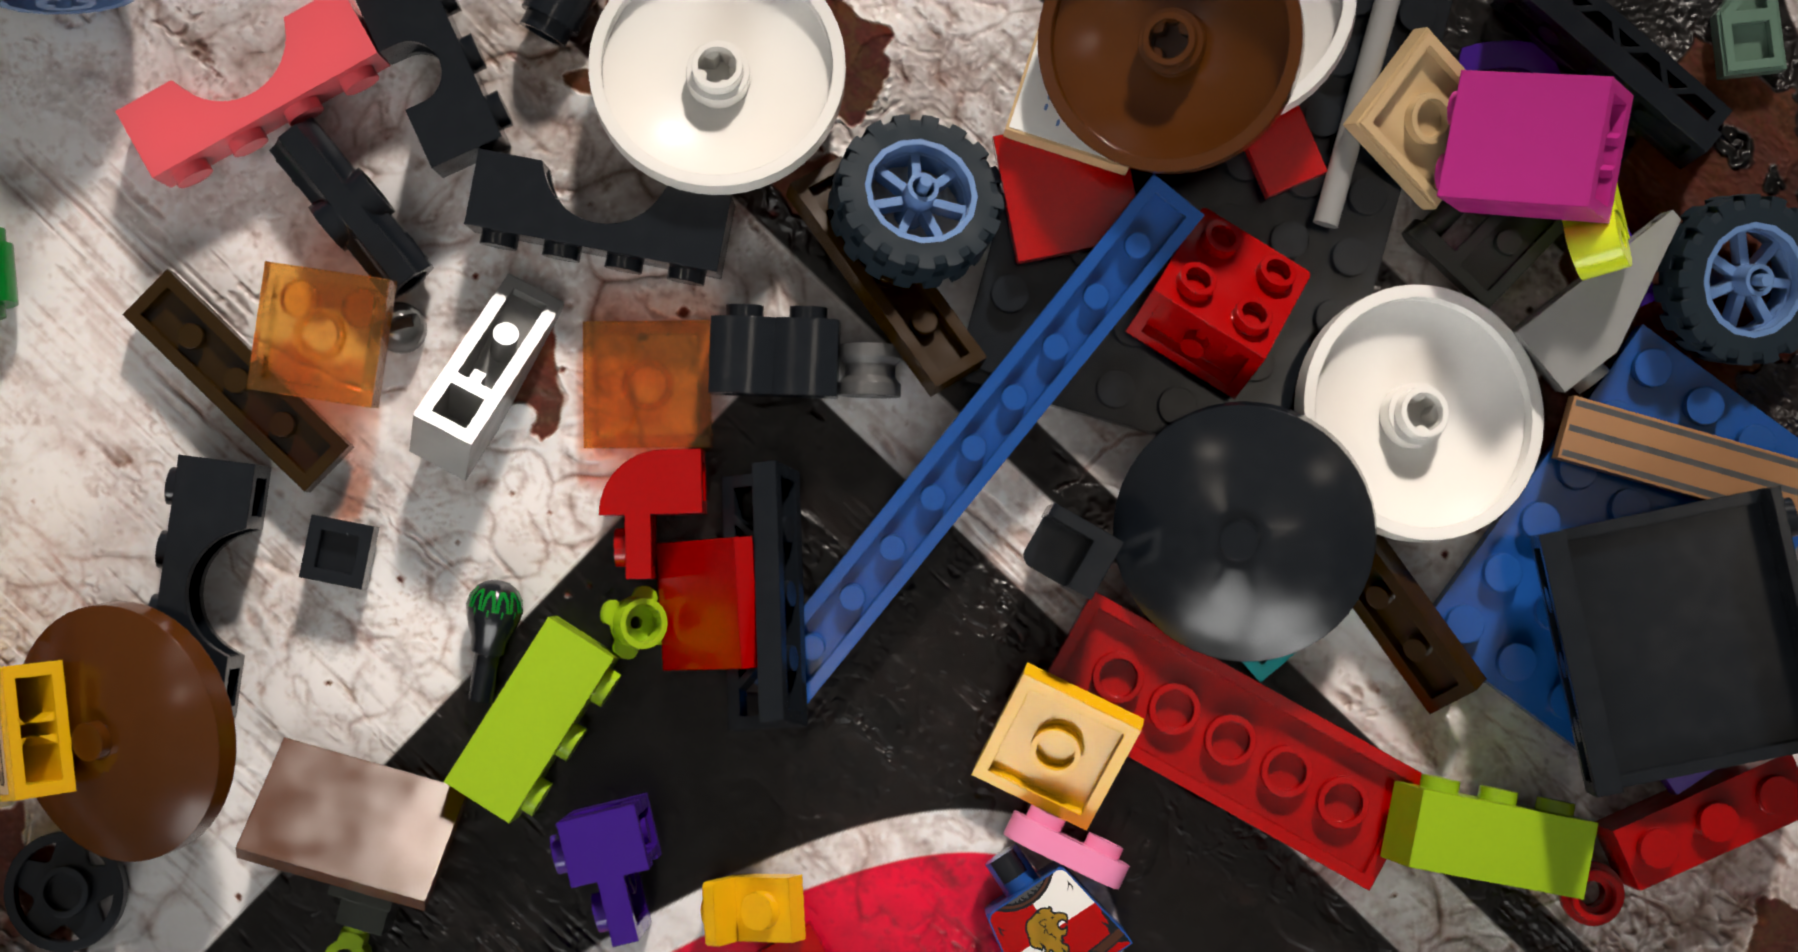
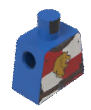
M1017 843L1005 848L985 863V866L1004 893L984 907L986 917L1002 952H1121L1133 944L1122 925L1067 867L1052 861L1035 872Z

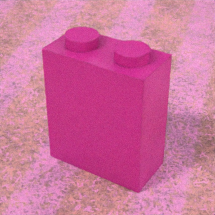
M1461 70L1458 89L1451 94L1447 106V121L1450 130L1446 151L1439 156L1435 168V184L1438 189L1437 197L1459 212L1610 224L1634 95L1613 76Z

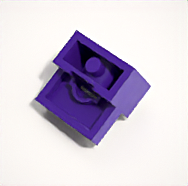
M647 792L573 810L556 823L558 834L550 836L551 853L557 873H568L571 888L595 882L598 883L599 892L591 894L593 916L600 933L609 931L612 947L639 941L652 923L640 872L649 870L653 866L652 860L658 859L662 852Z

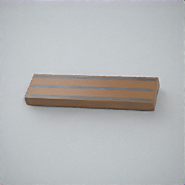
M1576 395L1568 397L1552 459L1699 501L1761 488L1781 486L1783 498L1790 497L1798 513V459Z

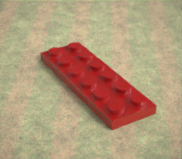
M1096 592L1092 600L1086 599L1047 672L1144 718L1142 731L1128 757L1370 891L1387 860L1380 857L1394 783L1395 781L1419 785L1421 772L1220 660L1193 651L1176 642L1153 623Z

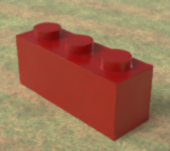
M1793 755L1716 769L1678 795L1670 794L1666 789L1595 821L1599 823L1596 836L1610 867L1619 875L1623 884L1642 891L1798 821V766Z

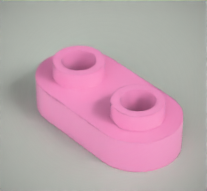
M1032 804L1027 814L1016 810L1013 811L1003 833L1006 837L1103 885L1116 890L1120 889L1130 867L1119 859L1124 850L1122 847L1092 832L1088 833L1085 841L1075 838L1062 831L1065 820Z

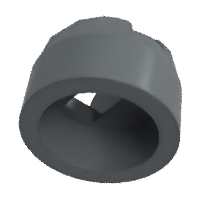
M392 302L382 307L375 316L373 331L376 340L382 347L394 353L406 354L415 351L424 342L427 335V322L424 315L416 307L405 302ZM411 317L413 327L384 334L383 327L385 324Z

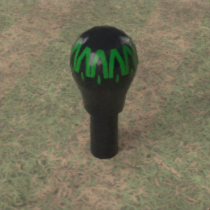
M487 580L478 584L470 592L466 602V616L471 635L470 649L475 653L468 699L473 702H493L500 656L506 654L509 641L519 625L524 611L523 599L519 591L510 583L502 580Z

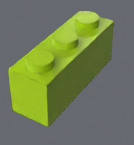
M559 616L548 617L447 775L444 783L507 823H511L519 818L523 811L533 816L553 785L544 777L557 756L567 762L586 734L587 729L578 723L590 704L593 702L597 706L602 707L619 682L622 675L613 670L620 658L611 649Z
M1421 773L1419 785L1395 781L1380 857L1409 868L1584 900L1599 823L1574 816L1576 804L1537 796L1535 807L1517 804L1519 793L1486 785H1479L1477 796L1459 793L1460 781Z

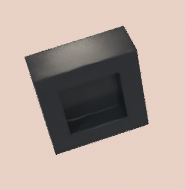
M312 514L299 577L361 590L367 589L380 527Z

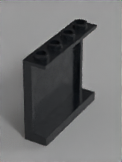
M1781 486L1761 488L1529 536L1584 787L1587 793L1599 798L1624 793L1623 787L1798 754V560L1792 538L1798 536V513L1790 497L1783 498Z

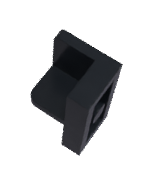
M1056 503L1048 505L1041 516L1040 524L1024 550V562L1030 568L1060 584V587L1081 599L1092 600L1124 542Z

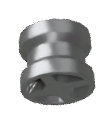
M867 342L839 344V358L845 363V376L838 382V396L873 399L901 397V384L895 378V365L902 360V357L893 344Z

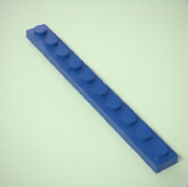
M1155 174L1148 179L804 604L807 704L1204 217L1202 212ZM757 678V679L755 680V682H754L757 686H758V678Z

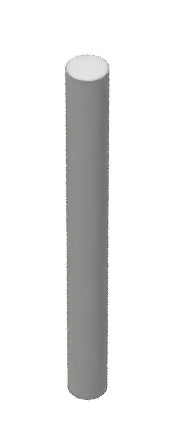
M1374 0L1329 161L1328 172H1326L1313 223L1332 229H1337L1339 226L1361 146L1343 124L1381 74L1401 0Z

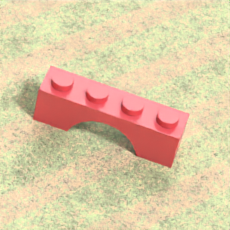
M314 0L285 16L286 40L281 62L273 76L261 88L245 97L230 101L207 100L191 94L170 80L116 110L117 116L151 177L170 188L176 185L179 188L193 186L205 180L213 173L211 165L231 154L234 157H243L259 150L269 141L267 134L287 123L293 126L311 117L316 118L324 110L322 104L342 92L350 96L373 86L380 78L378 72L386 69L390 64L379 53L355 1Z

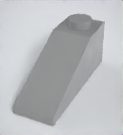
M1674 210L1660 213L1628 239L1632 256L1631 267L1584 281L1578 277L1512 329V332L1528 354L1531 363L1555 392H1566L1573 387L1580 394L1601 380L1610 371L1604 362L1618 352L1681 221Z
M508 273L413 414L409 452L466 481L498 432L563 310L564 302Z

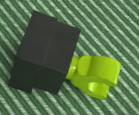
M334 885L329 886L327 894L341 898L335 923L344 925V927L341 929L338 939L327 947L325 952H339L342 949H348L352 952H372L368 944L369 933L382 936L394 925L399 904Z

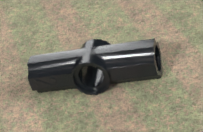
M313 117L299 124H294L278 137L275 145L269 150L276 158L275 161L311 202L312 205L308 208L322 228L341 249L351 252L387 299L394 301L398 297L409 293L425 280L426 276L434 269L428 260L429 258L393 217L392 214L395 213V210L383 193L359 167L357 169L353 167Z

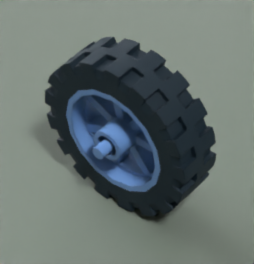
M900 114L893 116L890 123L883 125L882 121L879 120L869 125L861 138L856 136L847 147L832 180L833 185L828 197V209H833L834 211L830 221L832 230L836 237L842 236L845 242L843 250L853 262L859 259L867 265L864 271L880 280L881 276L884 275L894 279L892 285L903 288H910L912 283H922L923 289L939 287L946 278L953 282L964 276L971 265L975 266L980 261L998 231L1001 223L999 217L1004 210L1005 204L1004 193H998V187L1001 183L999 171L996 166L990 167L986 159L989 153L979 142L973 145L966 139L967 132L954 124L950 128L940 125V118L922 115L921 120H910V114ZM908 167V183L906 184L889 169ZM921 169L931 172L933 175L937 177V179H935L930 174L921 173ZM873 180H876L897 197L874 200L872 192ZM948 187L956 198L957 204L937 199L936 197L938 193ZM894 213L895 221L899 227L896 228L885 220L882 214ZM932 214L957 220L959 223L956 228L943 234ZM921 226L927 237L908 234L907 231L908 229H916Z
M1761 194L1717 196L1704 200V206L1691 207L1680 216L1683 222L1678 226L1656 271L1659 272V285H1653V295L1655 302L1661 303L1664 313L1659 315L1662 324L1666 330H1672L1678 335L1674 341L1686 351L1698 352L1697 357L1705 361L1746 366L1773 363L1780 360L1778 354H1791L1798 349V208L1786 207L1787 200L1776 196H1760ZM1746 233L1762 244L1750 259L1748 256ZM1728 240L1730 242L1731 263L1717 255L1722 245ZM1769 260H1771L1772 270L1766 266ZM1771 291L1770 298L1765 305L1761 296ZM1728 295L1721 316L1712 299ZM1745 301L1754 319L1746 326L1736 327Z

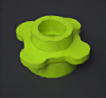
M638 586L633 590L631 596L621 601L608 600L601 607L600 619L604 624L609 625L614 638L612 650L621 659H633L636 657L639 649H649L656 645H662L661 640L667 631V615L663 607L657 602L658 595L656 591L649 586ZM636 616L639 618L640 624L634 629L631 626V619Z

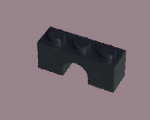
M356 0L379 53L391 65L415 55H430L440 61L442 76L436 92L424 102L405 110L428 162L435 172L442 178H445L476 164L479 149L502 152L512 147L504 129L514 125L509 111L498 90L487 94L478 72L488 68L484 56L472 33L462 37L452 15L462 11L458 0Z

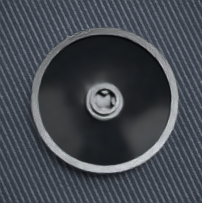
M1239 401L1211 405L1193 411L1165 427L1148 443L1129 468L1121 485L1114 512L1113 536L1124 542L1116 556L1123 581L1140 610L1155 626L1176 642L1193 651L1219 659L1248 662L1276 659L1296 653L1324 638L1341 623L1352 610L1366 586L1376 550L1377 523L1373 498L1368 483L1350 452L1335 436L1312 419L1296 411L1263 402Z

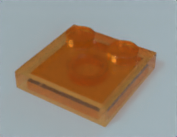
M265 261L246 389L368 408H379L397 281Z
M710 320L583 321V436L585 449L713 448L712 394L708 392Z

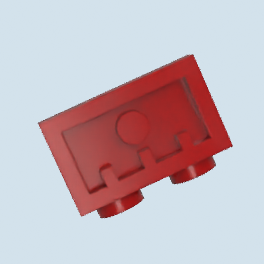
M1202 208L1200 212L1204 214V217L1175 251L1158 282L1135 314L1125 332L1235 399L1268 356L1307 284L1310 272L1210 209Z

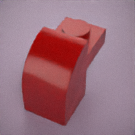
M701 448L647 451L630 458L611 475L600 499L599 515L605 517L625 516V528H617L614 531V561L616 567H626V579H658L656 558L657 516L707 514L706 451Z

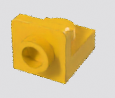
M738 873L703 883L701 919L704 924L705 943L707 946L720 947L738 941L794 943L806 939L802 874Z

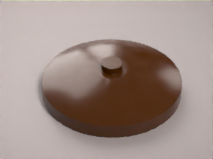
M1044 0L1038 28V58L1043 83L1054 108L1067 127L1082 142L1107 159L1127 168L1156 174H1182L1207 169L1230 160L1258 141L1275 123L1289 102L1299 78L1305 49V27L1300 0Z
M111 601L79 608L63 615L48 626L37 638L23 664L63 660L76 791L37 797V800L50 819L70 839L83 848L108 859L123 862L146 861L187 846L200 837L219 815L228 797L235 771L237 750L234 715L227 690L216 666L199 641L185 627L167 614L150 606L136 602Z

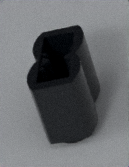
M726 304V315H711L708 392L712 395L838 399L840 320L828 319V308L819 306H790L789 317H764V306Z

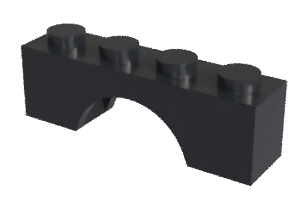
M479 149L464 224L473 232L481 234L479 243L489 247L517 251L519 241L542 245V255L556 260L579 263L581 253L606 257L604 267L611 270L641 275L643 266L648 265L668 269V280L687 285L704 286L706 277L722 279L736 205L732 196L697 194L667 185L658 200L639 216L620 223H595L572 214L562 205L554 187L551 170L542 160Z
M178 454L177 467H172L169 470L164 489L165 502L167 505H171L168 531L163 530L160 533L155 551L156 566L162 568L159 594L152 595L148 606L175 619L199 641L210 656L223 680L231 702L234 718H236L245 655L222 640L211 626L204 606V583L213 560L225 546L243 535L263 530L272 467Z

